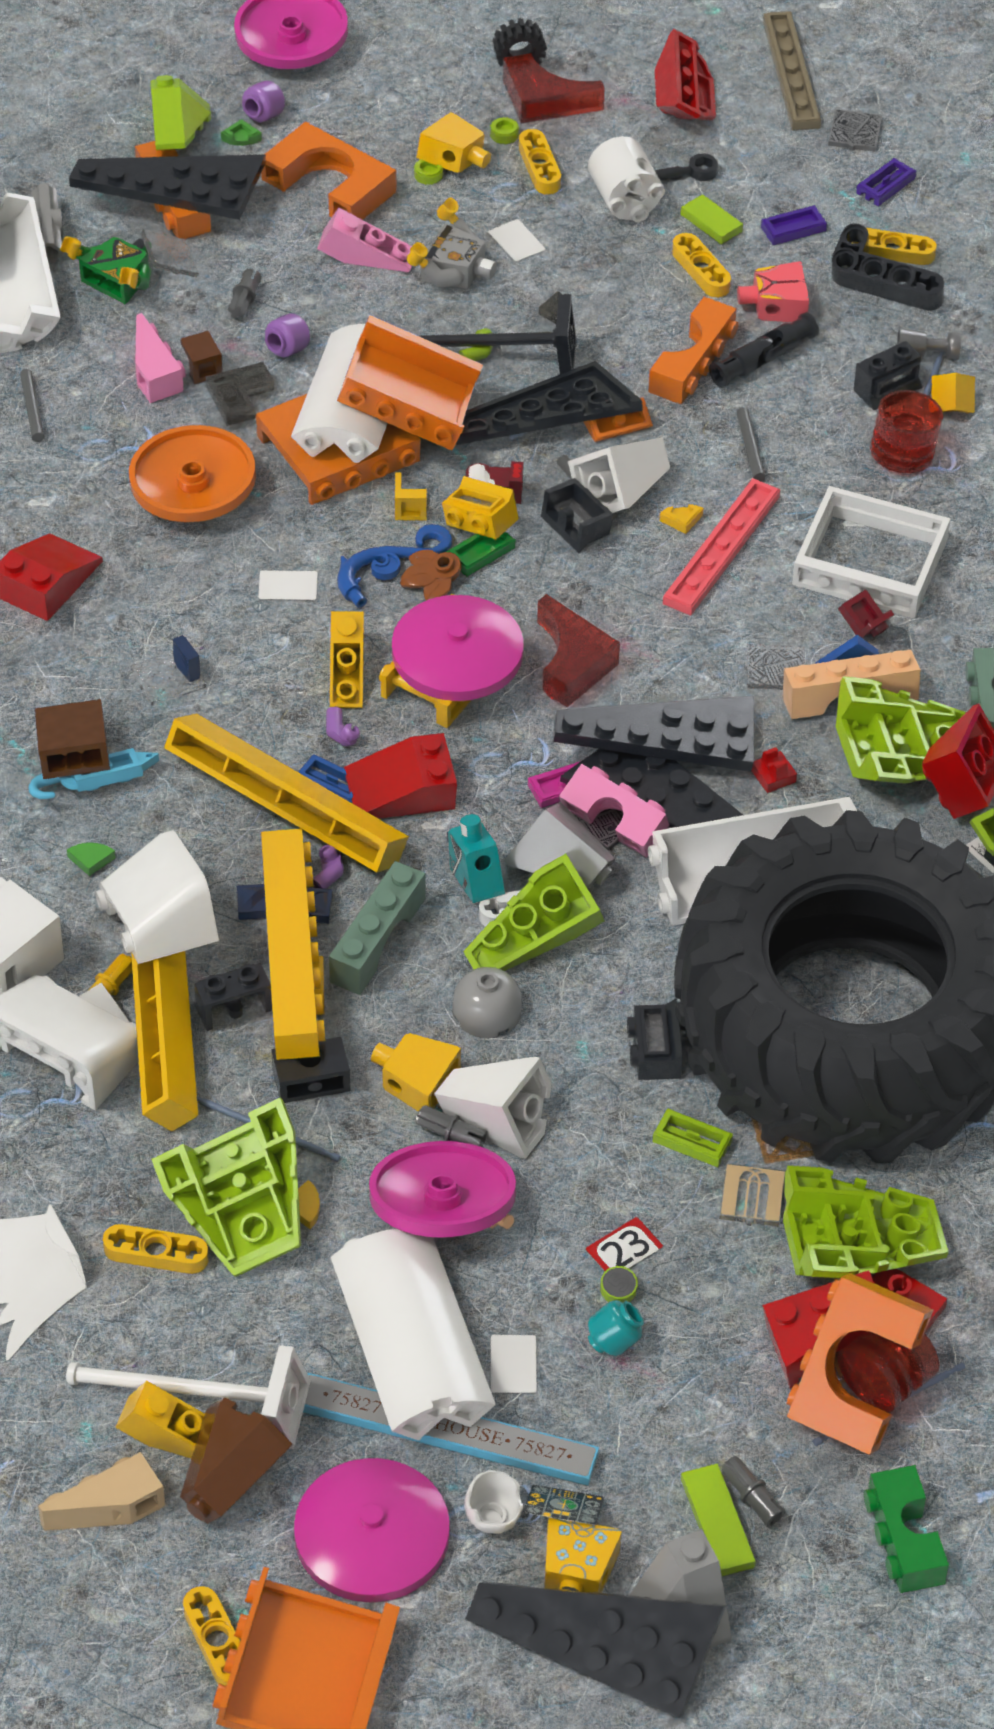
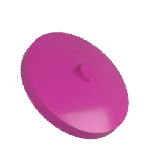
M247 0L235 16V38L240 50L259 64L279 69L304 68L321 63L340 50L348 35V18L346 10L339 0Z
M446 595L426 600L414 606L402 616L392 636V658L399 675L417 691L443 700L466 701L493 694L506 686L515 677L523 660V635L516 620L499 605L474 596Z
M455 1141L424 1142L399 1149L381 1160L370 1176L369 1197L375 1213L383 1221L396 1229L426 1237H457L482 1231L501 1221L514 1205L516 1179L510 1165L499 1155L488 1149Z
M380 1458L348 1461L323 1473L308 1487L302 1496L294 1520L295 1546L298 1557L306 1572L327 1591L342 1598L358 1602L394 1600L423 1586L442 1564L449 1544L448 1510L442 1495L435 1485L422 1473L408 1465Z

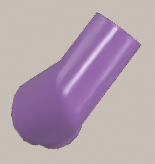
M328 708L326 711V733L328 737L342 746L354 745L360 736L358 727L355 726L351 729L352 724L343 725V712L341 708Z
M328 844L319 850L322 871L313 878V888L327 889L343 874L344 868L341 853Z

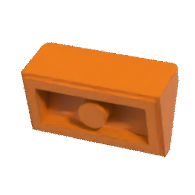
M644 397L640 398L643 411L585 421L584 424L594 442L653 427Z

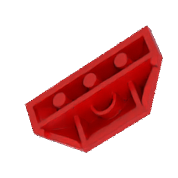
M676 29L670 32L654 69L656 106L662 112L671 114L679 119L714 120L716 117L712 74L705 59L698 52L700 47L697 41Z

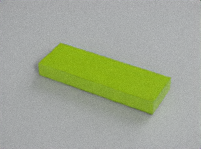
M718 1463L682 1472L681 1482L698 1527L703 1530L719 1560L721 1576L755 1568V1558Z

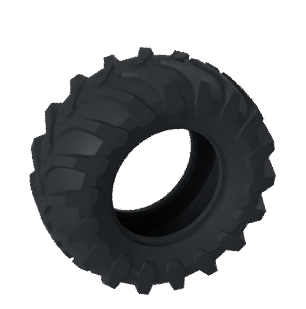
M846 810L833 826L827 827L820 826L805 815L789 818L773 840L753 834L739 843L726 866H714L705 876L682 929L675 962L674 992L675 997L680 999V1002L675 1004L676 1018L679 1020L680 1029L687 1031V1037L693 1047V1050L689 1052L687 1057L693 1075L708 1074L721 1092L717 1107L725 1116L741 1110L762 1124L761 1140L773 1147L785 1136L810 1143L816 1160L832 1163L847 1149H862L875 1163H892L912 1142L931 1151L945 1146L965 1121L977 1123L988 1114L994 1105V875L983 877L966 863L969 851L968 846L957 839L943 849L925 841L921 836L919 822L905 817L892 830L873 827L862 811ZM834 948L862 949L887 956L904 965L922 981L932 998L918 1010L899 1019L874 1024L846 1023L821 1016L799 1004L784 990L778 982L776 975L793 961L810 953Z

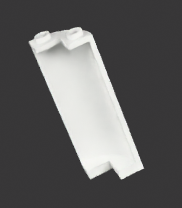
M6 193L0 204V353L22 349V344L32 340L40 341L53 330L60 319L34 197Z
M365 324L342 327L331 333L291 434V437L312 457L335 443L354 463H359L379 449L388 423L337 401Z
M850 797L652 831L653 845L648 846V856L651 866H656L661 891L657 896L660 912L662 914L667 913L671 926L685 924L705 876L714 866H726L739 843L754 834L773 840L789 818L804 815L822 827L833 826L846 810L857 811Z
M389 1229L362 1238L351 1239L331 1257L392 1432L419 1441L443 1418L471 1427L496 1405L433 1237L414 1235L399 1229Z

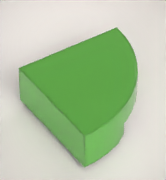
M242 119L220 132L221 140L231 145L246 146L262 141V132Z
M81 843L68 848L67 857L88 876H91L115 859V850L100 843Z

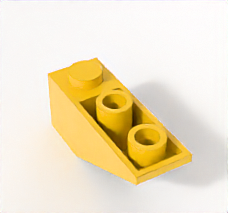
M331 611L330 707L363 708L364 612Z
M146 1380L128 1397L115 1428L147 1446L192 1458L205 1413Z

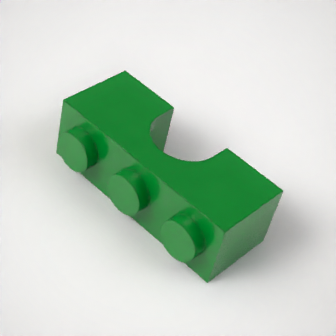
M912 1465L871 1473L868 1489L864 1490L863 1493L864 1502L868 1513L874 1512L877 1521L874 1525L875 1536L878 1545L885 1546L888 1555L885 1563L890 1580L896 1579L900 1593L945 1585L949 1563L938 1531L918 1534L910 1531L903 1524L912 1519L923 1518L926 1496L916 1466Z

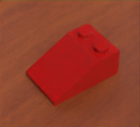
M48 533L11 549L0 560V599L49 621L103 562V558Z
M979 703L973 705L929 748L922 762V769L926 779L933 783L938 792L941 805L949 810L953 819L988 807L994 795V728Z
M444 733L409 737L344 767L347 774L346 783L349 794L351 792L353 794L352 804L378 819L455 809L457 780Z

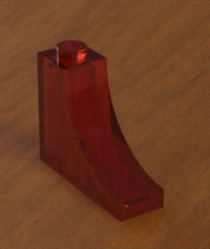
M531 53L503 58V82L521 124L604 110L605 87L602 80L577 81L557 76L541 67Z
M546 594L538 600L537 623L550 634L557 646L554 658L543 669V692L549 698L569 707L619 665L620 642Z

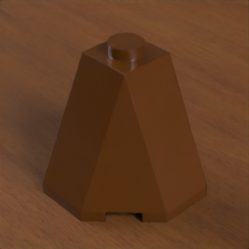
M225 1397L210 1405L205 1412L180 1495L187 1503L188 1511L196 1519L205 1521L207 1524L220 1518L292 1446V1443L266 1416L255 1411L251 1415L241 1413L236 1410L238 1408L237 1403Z

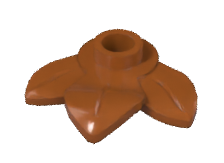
M432 550L417 551L409 556L412 566L404 571L400 585L403 588H423L425 600L446 596L451 590L452 582L460 574L461 561L456 554L451 552L438 554Z

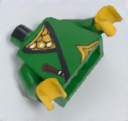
M64 237L60 251L68 253V257L73 260H79L81 282L123 304L128 303L137 290L144 291L149 288L151 268L149 267L148 253L151 249L144 239L138 238L134 243L130 244L118 237H112L103 244L88 248L82 246L81 242L76 238Z

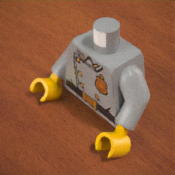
M451 197L447 198L444 204H441L437 209V216L441 220H449L450 225L446 223L443 225L428 249L422 243L416 242L410 248L407 262L411 266H421L422 281L434 283L438 287L452 286L466 289L471 286L477 275L492 279L496 272L497 263L485 259V242L470 230L462 217L458 218L455 213L458 211L459 205Z

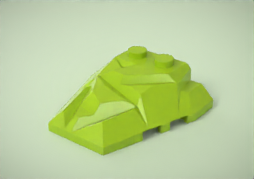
M787 1165L784 1189L787 1205L783 1214V1224L796 1275L841 1278L850 1273L856 1275L869 1270L870 1274L947 1258L949 1251L934 1199L889 1187L885 1193L865 1188L867 1180L856 1177L853 1184L833 1179L834 1171L823 1167Z

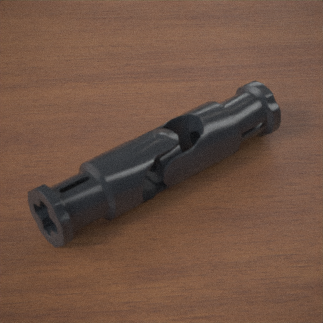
M802 313L792 323H784L754 341L732 351L728 358L720 362L711 363L709 365V374L718 387H725L729 385L730 380L738 376L744 377L762 365L795 349L806 338L811 339L818 336L819 326L810 313Z

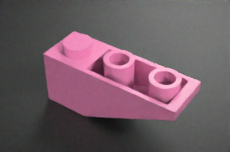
M341 208L337 209L324 228L317 248L342 263L409 272L412 267L407 262V255L410 253L412 246Z
M142 313L137 314L135 365L138 387L150 403L183 392V378L186 377L182 362L175 360L169 344L166 341L162 342L153 323L149 324Z

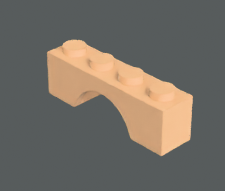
M899 650L884 654L865 655L857 658L784 668L783 701L791 719L823 715L829 704L839 696L840 681L843 676L873 679L882 682L881 688L897 694L900 690L910 692L909 698L919 700L921 669L912 650Z

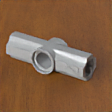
M49 183L38 184L34 190H31V197H34L48 263H54L59 257L63 256V252L60 251L62 245L61 235H63L61 208L58 209L57 189L51 187Z

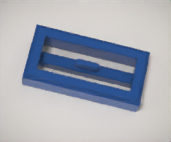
M313 754L298 771L300 774L352 803V792L349 794L348 786L338 781L339 778L346 782L347 774L344 768ZM313 767H316V768H318V769H320V770H322V771H324V772H326V773H328V774H327V775L322 774V773H320V772H318V771H316V770H314V769H312V768H313Z

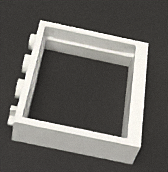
M829 486L794 562L792 585L849 600L862 591L867 590L880 609L885 611L892 610L893 613L915 619L947 543L951 518ZM832 517L931 543L932 547L916 585L913 586L815 559L814 557Z

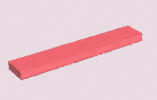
M752 478L664 594L663 604L691 616L779 499L780 489Z

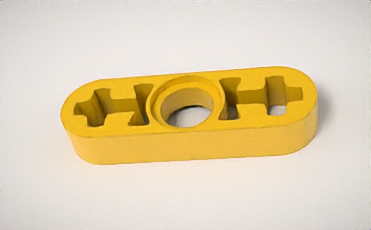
M537 129L524 130L519 135V151L535 189L539 193L546 195L558 192L561 187V172L544 133ZM534 160H545V161H547V162H546V163H542V164H538V163H534L533 161H534Z
M866 228L869 234V254L916 265H928L935 260L937 245L930 237ZM896 244L900 246V248L892 249L888 248L886 245Z
M691 233L676 235L673 239V257L707 295L716 298L726 296L730 291V273L697 236ZM696 263H706V264H708L709 266H707V267H697V266H695L694 264H696Z
M124 1224L113 1225L103 1234L104 1253L107 1258L115 1262L188 1274L201 1272L209 1262L208 1246L202 1238L197 1236ZM119 1239L126 1241L121 1244V1247L114 1246V1244L119 1242ZM137 1241H139V1251L134 1250V1247L137 1248ZM152 1243H161L166 1247L165 1251L159 1255L147 1253L146 1248ZM172 1247H177V1250H175V1257H172ZM191 1251L197 1252L193 1259L186 1258Z
M204 1586L192 1588L183 1599L185 1619L217 1684L227 1686L230 1674L223 1672L226 1663L224 1658L228 1656L230 1648L238 1650L240 1640L234 1637L235 1630L217 1594L212 1589ZM200 1601L204 1606H208V1617L210 1620L205 1623L201 1610L195 1608V1603ZM214 1631L224 1632L228 1636L227 1642L218 1647L209 1645L206 1642V1638Z

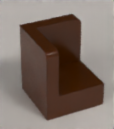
M209 331L181 338V346L189 358L190 378L194 384L223 376L222 354Z

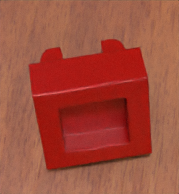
M776 747L764 751L761 759L755 760L751 771L767 793L793 784L797 780V772L781 751L778 752Z

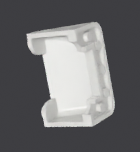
M174 830L160 833L100 882V890L95 891L100 911L106 910L109 916L117 913L122 920L126 932L121 933L124 950L126 953L132 952L138 964L219 941L211 896L205 876Z
M34 975L0 994V1050L2 1049L8 1053L13 1047H16L64 1073L65 1084L72 1087L76 1083L84 1093L81 1103L95 1111L139 1062L136 1024L125 1022L56 985L47 976Z

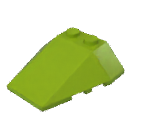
M843 676L840 681L835 728L852 776L854 778L904 784L926 779L922 769V762L929 748L966 712L930 699L927 703L909 698L910 692L900 690L897 694L881 688L882 682L873 679Z
M278 1098L248 1112L250 1122L194 1149L182 1144L151 1159L163 1192L175 1203L185 1215L186 1220L195 1227L205 1239L206 1244L235 1277L301 1247L296 1137L282 1098Z

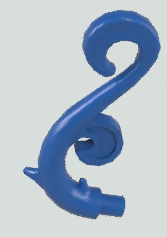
M425 525L416 533L415 542L418 548L380 546L362 550L352 555L349 559L341 556L337 577L338 588L347 601H352L357 608L363 607L367 603V599L361 593V587L358 585L361 578H355L357 572L362 567L372 563L371 573L376 579L391 580L400 573L401 562L399 558H409L410 555L420 550H432L438 554L450 550L453 542L450 531L441 525ZM428 539H435L440 542L433 548H423L424 541Z

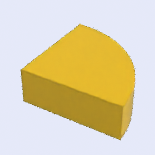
M688 504V507L674 509L671 506L660 513L659 521L686 534L703 516L704 508L693 504Z
M307 1180L298 1188L300 1222L311 1229L318 1220L320 1198L316 1187Z

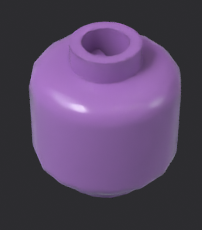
M266 80L250 86L244 92L242 105L246 115L253 121L260 123L278 116L284 109L285 98L277 84Z
M294 313L285 314L272 320L265 330L267 347L280 357H290L302 351L308 346L310 341L308 325L299 315Z

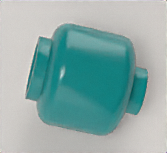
M610 1301L589 1318V1343L599 1353L606 1352L611 1356H619L641 1339L643 1334L642 1326L644 1324L643 1317L630 1302Z

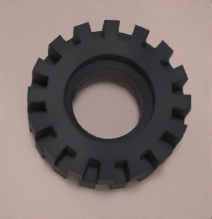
M518 18V23H514L513 19L509 20V26L502 24L500 26L501 31L496 30L494 33L496 38L492 40L498 64L500 67L503 66L505 71L508 72L511 69V72L516 74L518 69L521 70V73H526L525 68L527 67L532 71L535 69L534 63L540 65L542 63L541 58L546 57L545 50H547L542 30L536 22L533 24L530 19H527L526 23H524L523 18ZM529 42L523 49H510L516 43Z

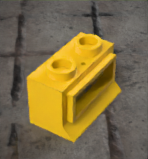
M463 476L460 487L442 502L448 526L497 539L519 520L513 489Z

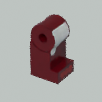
M511 461V467H490L483 463H474L466 469V477L513 489L516 504H521L524 462Z

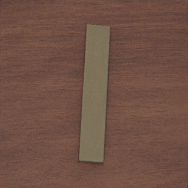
M791 11L763 13V24L791 129H819L821 119Z

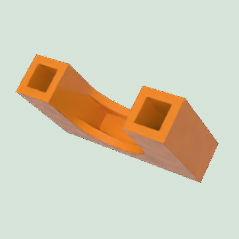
M306 121L265 153L266 164L261 173V180L283 192L304 175L317 170H334L348 176L349 178L328 194L329 217L331 218L337 209L341 208L363 220L396 193V169Z
M850 1273L842 1276L840 1280L835 1279L829 1290L827 1300L831 1301L827 1314H822L816 1323L813 1334L818 1337L813 1350L808 1349L802 1359L800 1370L804 1371L800 1384H794L788 1395L786 1404L791 1407L787 1417L870 1455L879 1450L892 1414L853 1397L842 1387L837 1378L834 1364L837 1348L848 1333L863 1330L876 1333L909 1349H913L920 1345L933 1309Z

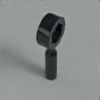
M702 153L691 157L687 167L675 166L658 169L655 172L660 181L680 178L684 174H689L698 181H710L718 173V160L710 154ZM703 165H704V166H707V167H709V168H707V169H701V168H699V166H703Z

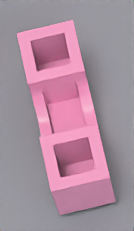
M581 764L559 795L561 803L571 813L589 824L605 809L619 810L623 813V818L615 829L619 842L647 858L648 846L653 845L652 831L667 829L669 826L665 813L666 810L653 800L645 802L637 797V792L624 783L618 786L609 780L608 774L600 768L593 766L590 769Z

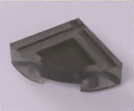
M559 291L539 306V315L556 324L558 299L559 294H561Z

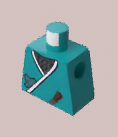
M469 814L463 816L460 820L461 826L451 828L448 831L451 872L472 903L505 894L496 842L486 830L478 815Z

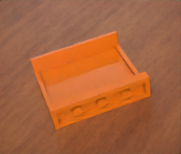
M369 315L358 339L337 401L453 451L464 428L462 423L473 387L481 373L483 364Z
M307 394L256 413L257 437L262 443L271 441L308 488L310 505L327 500L335 495L420 461V438L389 423L386 426L379 449L359 463H354L335 443L316 456H310L291 437Z
M263 1567L259 1581L251 1579L245 1599L246 1603L252 1604L249 1615L241 1613L234 1637L241 1639L238 1650L230 1648L223 1672L230 1674L227 1686L219 1684L212 1705L213 1708L219 1709L216 1724L231 1729H366L400 1607L385 1603L382 1613L371 1611L266 1580L269 1568Z

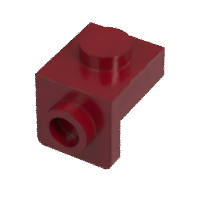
M867 590L857 594L838 608L853 632L861 638L869 634L875 638L889 628L886 622L895 615L892 610L883 614Z

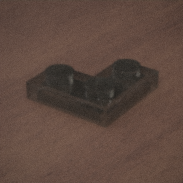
M264 362L205 377L206 387L226 426L255 419L256 409L249 397L274 390V380Z

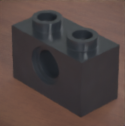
M341 1037L325 1038V1041L318 1042V1057L277 1060L276 1049H271L272 1071L279 1098H282L284 1103L351 1091L350 1068Z

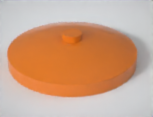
M206 425L176 427L153 436L135 452L129 466L130 487L136 501L155 516L176 522L211 520L231 512L250 495L256 480L255 460L248 445L229 431Z

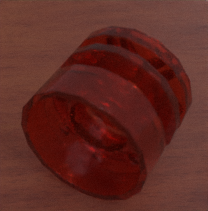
M913 390L895 391L882 398L878 406L875 428L870 443L871 455L876 462L886 469L898 473H916L930 466L935 455L938 443L937 438L942 426V408L928 395Z
M866 1331V1334H860L838 1353L840 1371L857 1397L863 1402L888 1413L909 1398L912 1390L919 1389L939 1372L940 1367L938 1354L925 1333L920 1345L909 1349L876 1333Z

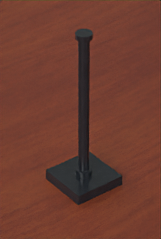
M559 294L556 329H553V332L419 336L442 347L553 344V347L557 348L560 374L574 369L577 338L571 294Z

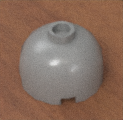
M495 967L473 969L464 975L455 987L452 1013L454 1019L456 1017L460 1022V1027L471 1035L484 1038L497 1037L498 1032L504 1031L509 1028V1031L514 1029L521 1019L522 995L519 986L503 970Z

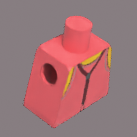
M792 262L756 269L754 271L753 286H738V304H755L757 316L760 320L793 322L797 320L799 315L808 312L809 297L802 263Z

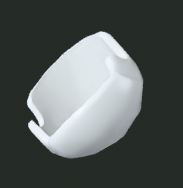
M488 1470L477 1474L469 1485L465 1496L464 1508L470 1523L484 1533L500 1534L514 1528L524 1506L520 1498V1485L517 1480L503 1471Z

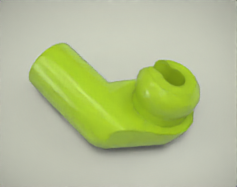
M482 328L477 330L475 334H492V332L488 328ZM473 346L460 350L459 354L471 360L479 361L490 355L493 346Z

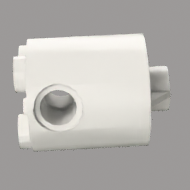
M620 136L605 141L593 151L588 161V171L611 214L618 219H633L635 222L645 220L649 212L658 205L660 199L664 196L665 189L640 143L632 137Z

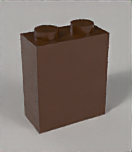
M101 699L35 708L38 752L43 779L110 770Z

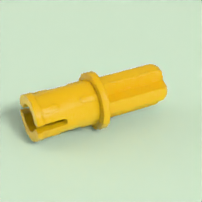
M123 953L119 954L103 973H98L95 976L96 981L88 990L102 983L110 995H117L119 986L132 972V958Z

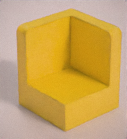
M960 373L932 376L931 411L935 413L949 411L974 413L975 376Z
M395 472V520H427V489H402L401 472Z

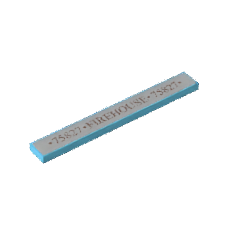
M307 1372L311 1382L303 1413L589 1486L599 1454V1447L483 1417L471 1427L443 1418L418 1441L391 1431L377 1390Z

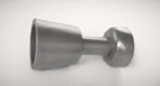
M898 329L897 344L906 341L921 357L926 355V350L946 351V356L949 359H959L960 332L949 333L947 339L927 338L926 332Z

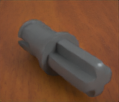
M246 269L242 274L239 284L233 288V298L228 306V311L231 313L232 318H242L249 304L254 302L256 298L255 291L262 279L258 271L252 279L251 275L254 269Z
M426 1105L422 1106L416 1117L417 1125L444 1136L445 1141L454 1140L483 1147L480 1143L481 1141L485 1143L487 1138V1130H482L461 1121L460 1116L456 1114L452 1117Z
M733 1456L722 1465L723 1474L741 1494L740 1500L743 1503H748L767 1527L774 1525L784 1516L785 1509L781 1507L765 1488L766 1483L764 1480H757L739 1457Z

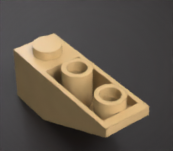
M141 1452L132 1457H124L115 1462L111 1468L97 1475L85 1477L78 1485L63 1493L52 1494L44 1503L38 1505L41 1526L44 1531L132 1524L165 1507L164 1487Z

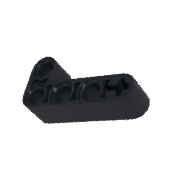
M849 224L843 229L831 259L832 278L836 284L923 310L933 311L942 306L944 302V280L940 274L869 254L868 230L861 224Z

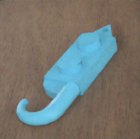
M134 748L109 754L110 770L43 779V775L40 774L31 780L28 786L29 793L34 798L50 799L55 797V792L39 790L41 787L61 782L64 787L72 790L77 789L78 792L96 790L101 786L117 782H128L133 778L143 776V771L160 761L159 754L135 752Z

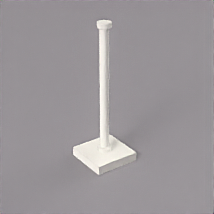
M279 1345L268 1388L81 1367V1364L77 1362H70L66 1373V1380L69 1385H78L79 1382L138 1388L147 1380L166 1392L217 1398L225 1397L228 1399L264 1403L261 1415L266 1416L292 1443L289 1449L293 1450L311 1382L294 1347Z

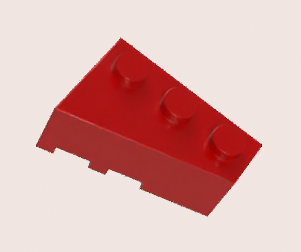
M869 1270L856 1274V1276L874 1283ZM833 1282L762 1305L766 1327L790 1389L794 1384H798L799 1378L803 1376L804 1371L800 1370V1365L807 1350H813L818 1336L813 1334L820 1316L822 1314L826 1315L831 1301L827 1300V1296ZM860 1330L848 1333L840 1342L836 1353L844 1347L848 1349L871 1332Z

